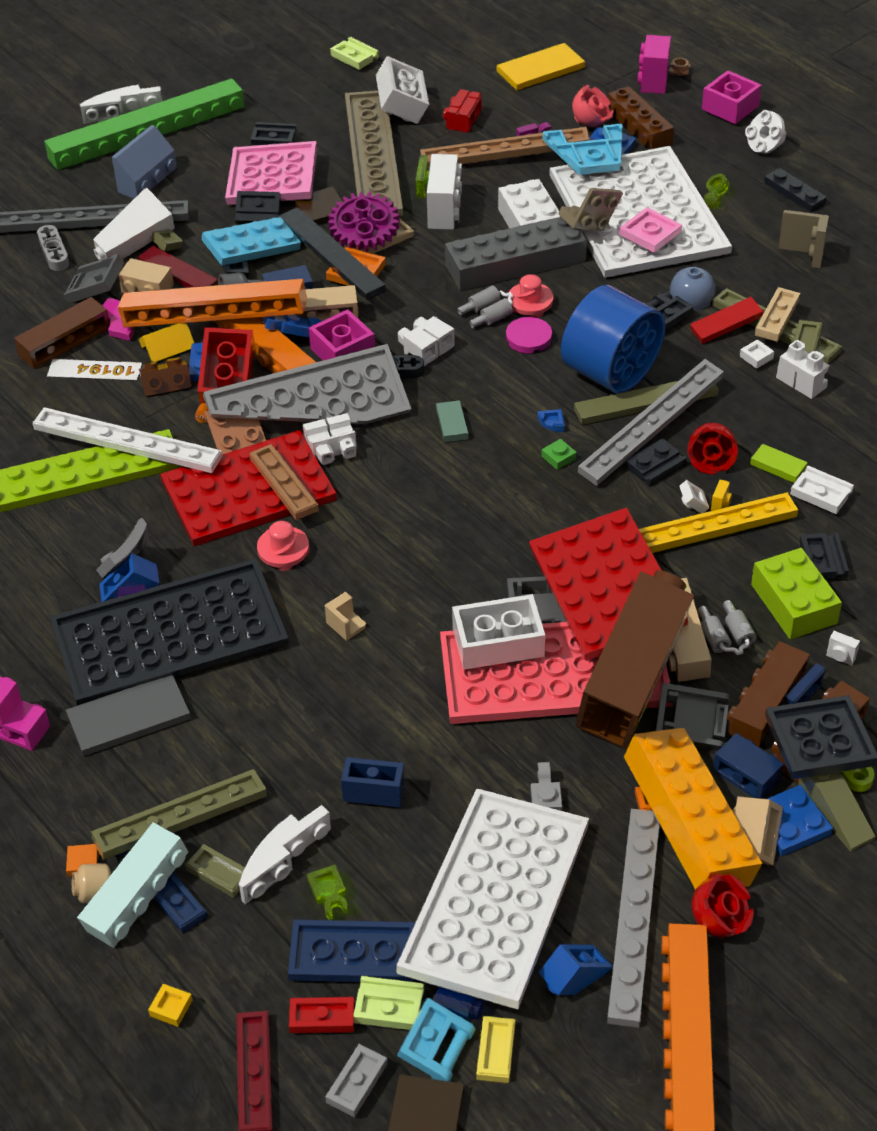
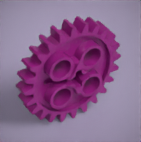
M361 191L357 197L353 193H351V199L343 197V203L337 201V208L332 207V214L328 215L330 235L334 236L336 242L340 241L342 247L348 245V248L356 247V250L364 248L366 252L369 251V247L376 251L379 244L385 247V240L392 242V236H397V230L400 228L398 209L394 207L393 201L388 202L386 196L380 199V193L373 197L370 191L367 196H364Z

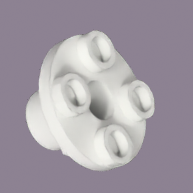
M764 110L753 119L745 131L751 149L760 154H768L783 144L786 138L784 121L779 114Z

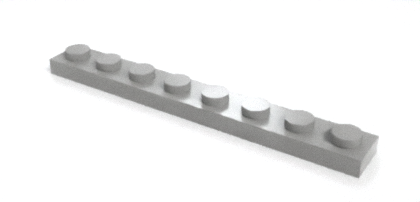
M704 359L578 466V473L597 486L721 380L724 371Z
M631 809L607 1024L639 1028L659 832V821L653 811Z

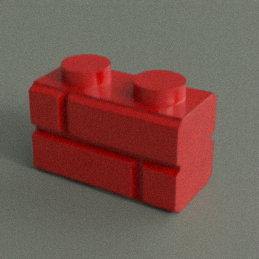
M460 89L455 97L452 96L449 108L446 107L443 113L447 129H458L466 133L470 131L482 110L481 93L473 91L470 93L467 90Z

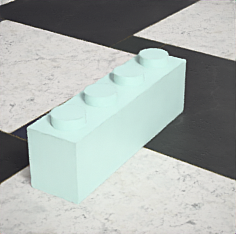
M153 822L77 917L86 932L114 948L119 940H122L128 934L130 926L137 917L146 911L149 902L155 894L163 889L167 879L176 867H179L184 862L188 851L182 839Z

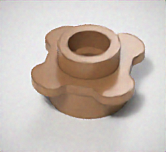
M675 58L672 61V67L669 69L671 74L677 76L689 74L690 64L686 59Z

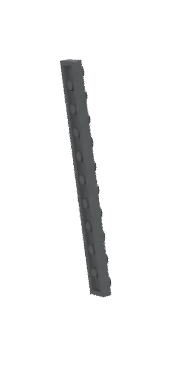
M188 200L161 202L172 213L173 221L189 220ZM129 204L0 212V233L28 232L38 230L45 225H52L57 229L107 226Z

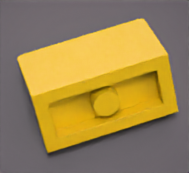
M178 323L142 336L139 339L141 347L147 348L152 362H157L190 350L192 343H194L187 323Z

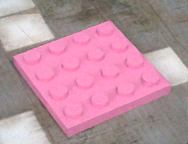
M316 141L234 147L225 196L227 205H236L237 191L280 192L281 202L285 200L311 199L317 155Z

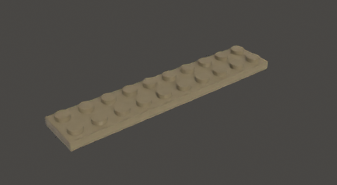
M379 92L345 93L357 196H359L361 191L364 196H367L370 191L373 197L380 193V199L386 196L388 202L393 201L394 207L398 209L399 216H403L389 114L381 109Z

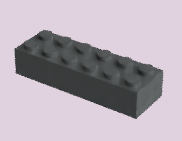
M560 216L445 243V265L458 289L464 291L529 274L586 262L587 240L580 229H573Z

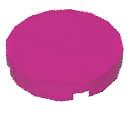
M519 318L508 325L506 341L509 342V346L512 349L530 354L534 353V350H545L551 344L552 330L547 322L539 318Z

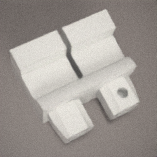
M434 316L429 320L423 317L415 320L412 331L405 327L398 331V341L404 345V354L411 353L412 355L420 356L424 360V366L438 358V355L441 356L455 346L454 328Z
M796 340L789 345L788 351L780 356L776 378L791 387L795 386L796 390L812 399L827 388L828 380L824 378V374L828 371L830 365L824 362L823 354L818 351H812L809 354L805 351V344Z
M348 413L327 418V424L324 419L303 424L304 438L316 459L320 460L323 465L332 463L336 455L343 454L344 458L347 459L356 456V433L352 430Z

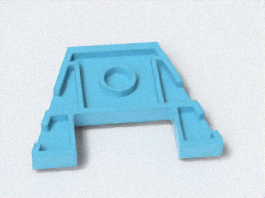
M622 124L604 125L602 133L605 139L567 143L562 130L543 132V141L579 175L619 171L621 168Z

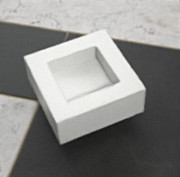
M757 339L740 350V357L757 369L773 359L774 351Z
M688 480L679 486L683 495L682 501L689 509L693 508L701 514L709 509L702 489Z
M833 631L829 639L826 656L852 666L857 656L860 641Z

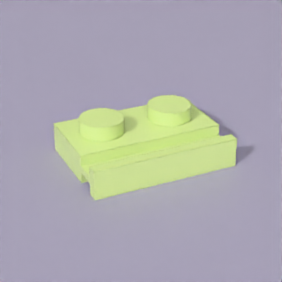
M349 37L347 42L342 41L331 48V56L360 70L373 62V58H379V51Z
M361 976V984L353 1016L354 1023L410 1030L421 1010L424 984Z

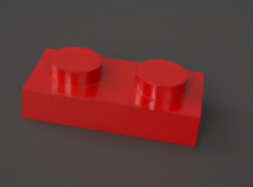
M354 997L290 998V1033L354 1032Z

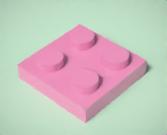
M647 207L622 225L619 229V235L655 253L682 232V224Z

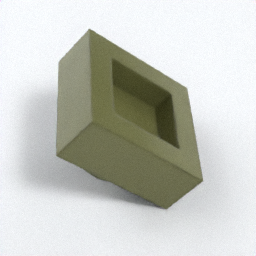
M171 229L154 231L151 237L163 251L181 249L183 240Z

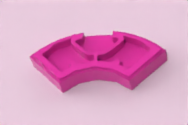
M108 297L102 306L108 312L110 323L108 329L109 336L130 341L135 327H123L117 308L120 301Z

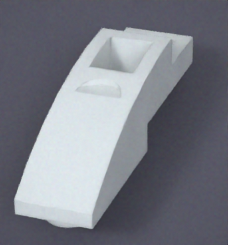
M139 85L108 91L90 98L80 104L83 124L105 121L124 113L162 102L160 86L140 89Z
M321 805L300 821L293 815H290L264 838L250 857L239 882L241 899L245 904L253 898L260 897L275 882L285 879L290 871L293 870L291 858L300 855L307 846L315 840L322 839L331 830L329 811Z

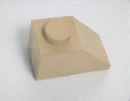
M738 797L737 804L733 809L736 819L761 862L773 865L783 807L769 799Z

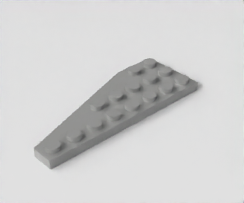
M388 344L216 388L203 393L211 418L314 422L324 419L327 423V418L348 413L350 424H368L411 411V406Z

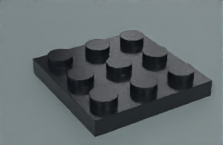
M849 695L766 708V720L792 780L877 766V752Z

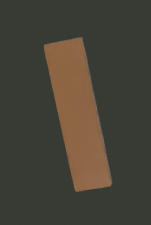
M272 444L249 453L250 460L295 520L319 511L317 502Z

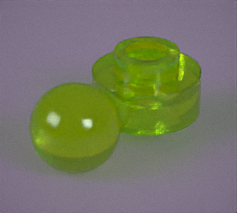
M716 174L706 183L709 193L704 196L703 200L709 209H715L719 206V195L724 194L729 187V181L724 174Z

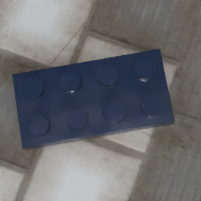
M293 920L288 978L290 981L361 982V976L414 982L413 978L397 974V964L416 922Z

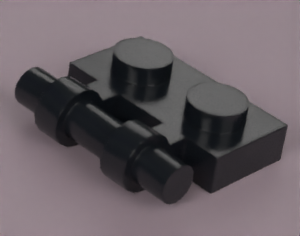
M668 291L655 295L652 301L648 303L644 302V304L663 314L665 331L692 315L694 306L679 296L672 298Z

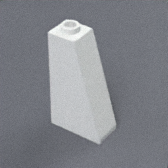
M148 188L144 189L93 239L96 257L98 260L119 254L124 259L151 243L154 231L175 229L172 213Z

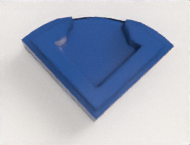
M562 409L538 411L537 418L543 427L555 432H565Z

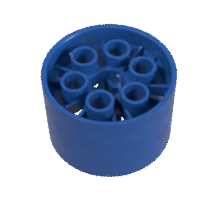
M610 285L599 286L579 303L568 321L561 343L563 363L616 394L627 392L644 378L658 356L665 335L664 316L658 310Z

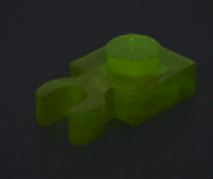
M336 865L308 873L307 881L317 905L324 903L326 917L329 920L333 919V907H340L344 915L348 914L347 901L343 897L346 895V891Z

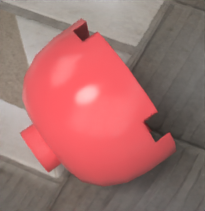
M586 85L574 97L572 103L574 118L579 124L586 127H600L612 118L613 109L610 111L608 106L611 103L603 92L596 87L590 89L588 88L590 85Z

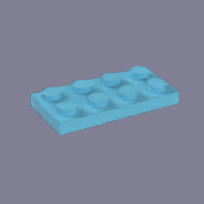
M281 217L202 232V241L221 266L300 250L301 246L300 240Z

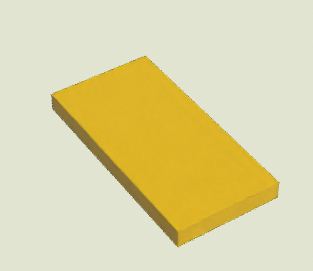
M565 43L499 64L497 65V72L516 90H520L585 68V61Z

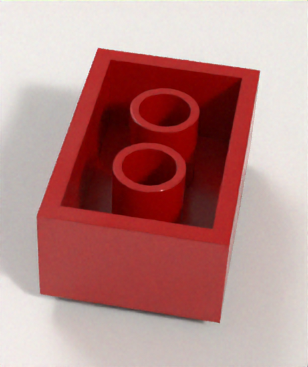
M205 328L197 390L200 404L205 403L203 397L205 391L251 380L255 350L253 330Z

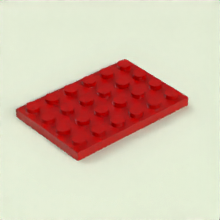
M300 430L222 454V458L213 473L184 466L160 474L161 481L193 546L292 515L250 460L249 453L270 444L281 455L317 502L318 506L337 500L334 488Z
M627 507L529 541L530 549L585 661L601 655L640 571L651 576L656 571H662ZM686 617L683 626L688 625V617Z

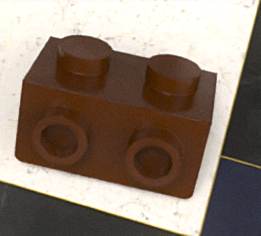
M178 357L166 360L167 363L157 365V362L143 364V368L138 370L145 396L190 388L191 380L186 361Z

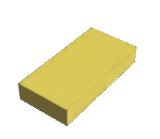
M483 1016L476 1074L477 1080L509 1083L515 1019Z

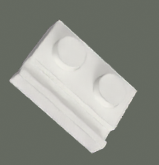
M807 466L806 471L800 475L791 487L790 495L837 514L848 499L849 494H852L854 485Z

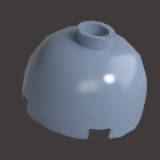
M688 267L677 272L672 279L669 291L672 298L679 296L694 306L693 311L708 308L711 301L715 298L716 292L712 276L709 272L698 267Z

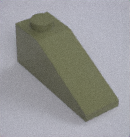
M840 772L799 779L798 786L801 785L833 827V832L850 852L875 840L876 836Z

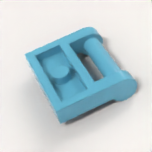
M427 998L397 1056L429 1074L432 1079L450 1082L453 1076L451 1071L466 1041L472 1038L475 1027L468 1021ZM448 1028H451L456 1034L441 1064H439L433 1058Z

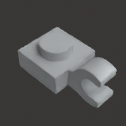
M540 762L538 763L537 771L538 783H531L530 787L531 802L562 811L560 782H551L550 763Z

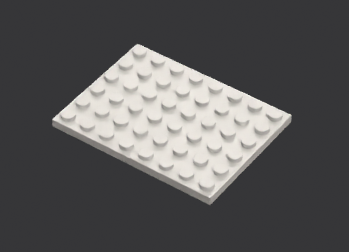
M670 146L621 155V168L619 171L579 175L569 165L550 168V177L566 207H572L573 205L581 207L590 188L613 189L623 192L619 204L605 230L580 229L604 278L731 253L732 245ZM647 207L682 224V232L655 253L619 235L620 227Z

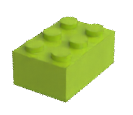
M802 548L754 563L751 585L790 640L838 624L842 602Z

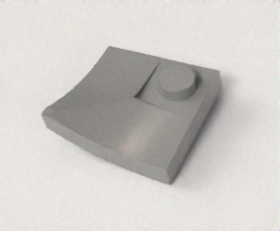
M143 518L138 520L134 529L115 552L111 551L100 559L102 564L96 571L102 578L111 573L131 553L137 555L144 550L148 539V528Z

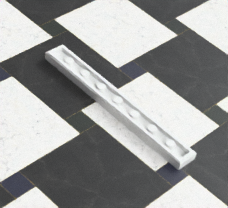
M43 408L33 422L34 430L213 473L222 458V451L48 408Z

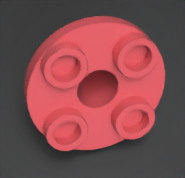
M529 274L523 276L520 279V284L514 286L509 291V293L513 294V298H511L513 313L540 318L553 304L552 291L543 285L541 279L536 275Z
M277 521L259 538L257 543L258 556L267 565L277 567L280 571H288L292 566L305 559L309 553V541L305 533L293 527L289 522Z

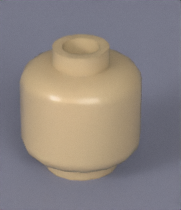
M107 864L80 865L77 872L72 873V895L77 896L81 903H89L110 877L111 870Z

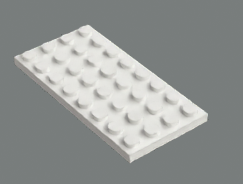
M476 789L398 961L397 974L519 1009L587 831L589 818Z

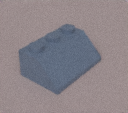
M153 125L112 156L118 193L134 199L144 189L148 188L151 190L177 168L174 149Z

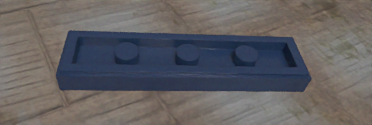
M130 850L118 854V858L122 861ZM173 872L167 879L163 889L158 891L153 897L154 901L182 934L207 918L206 910Z

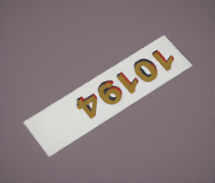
M52 359L47 376L137 380L139 375L138 369L141 368L142 363Z

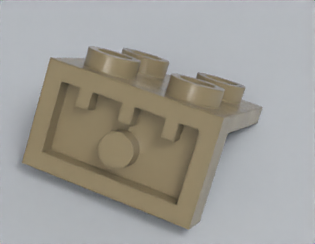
M590 188L581 207L575 205L572 207L562 206L558 214L573 229L605 230L619 204L623 192L613 189Z
M784 210L779 248L808 252L809 257L813 258L812 267L821 268L829 216Z

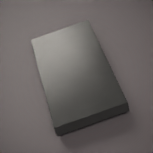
M173 675L143 683L66 710L83 756L191 719L189 710Z

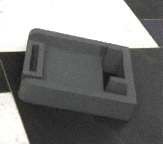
M119 254L80 266L77 270L78 274L74 275L63 298L66 302L72 303L110 291L125 262Z
M544 576L507 578L508 598L525 596L522 595V590L547 589L545 594H533L542 624L566 622Z
M662 683L655 731L685 728L695 747L719 751L724 745V742L720 740L725 738L728 705L717 703H728L729 694ZM666 702L676 704L674 722L665 721L663 723Z

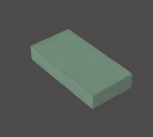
M460 400L436 403V411L444 442L467 440L468 431Z

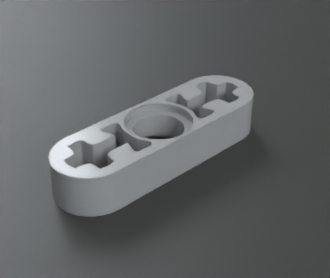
M52 225L40 227L37 230L38 239L49 268L53 271L65 270L69 266V261L57 228Z

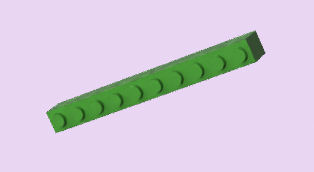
M229 79L45 140L48 159L58 171L120 150L151 125L155 126L164 135L244 108L243 90L233 79Z

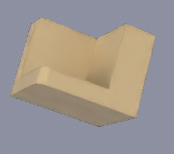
M346 592L325 605L326 623L346 641L366 628V623L353 612L352 597Z

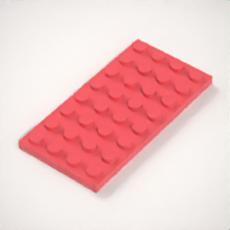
M567 622L542 624L545 633V657L463 670L454 632L442 631L440 632L450 724L578 714L583 691L600 656L585 661ZM665 666L646 708L659 707L662 683L670 684L667 666ZM666 702L665 707L673 706V703Z

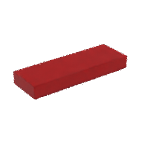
M749 297L691 323L690 329L701 344H704L761 318L763 310L752 297Z

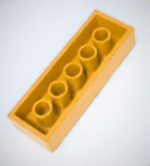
M685 728L634 734L624 758L694 888L696 889L703 881L718 874L733 875L745 887L750 886L762 862Z

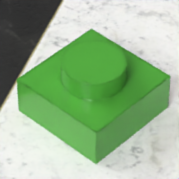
M559 439L543 448L541 457L558 470L576 460L577 452L562 439Z

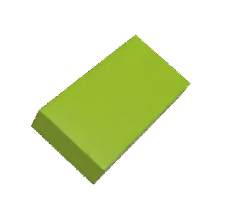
M762 444L752 456L750 465L795 483L806 470L808 462Z

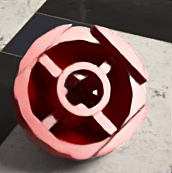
M706 423L698 427L691 434L687 446L688 456L693 467L707 474H716L715 471L728 470L735 463L738 455L737 440L734 434L725 425L718 423Z
M718 874L706 879L696 888L692 897V913L698 925L706 926L707 934L725 938L745 932L751 925L754 915L753 908L749 910L747 900L751 898L748 890L739 879L730 874Z

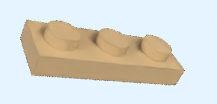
M778 287L756 327L755 336L778 341L799 302L800 293Z

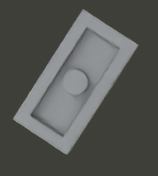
M358 1044L327 1093L326 1103L355 1117L387 1066V1058Z

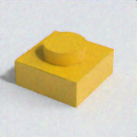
M719 480L712 497L711 511L729 507L732 499V493H728L730 482Z
M163 984L148 1009L149 1015L178 1027L193 1001L192 995Z

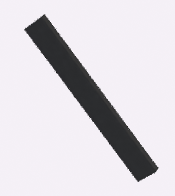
M298 207L279 216L299 240L349 285H355L356 291L366 300L386 291V285Z

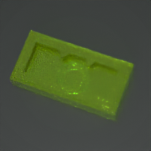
M421 155L419 157L416 175L417 198H425L430 171L428 155Z

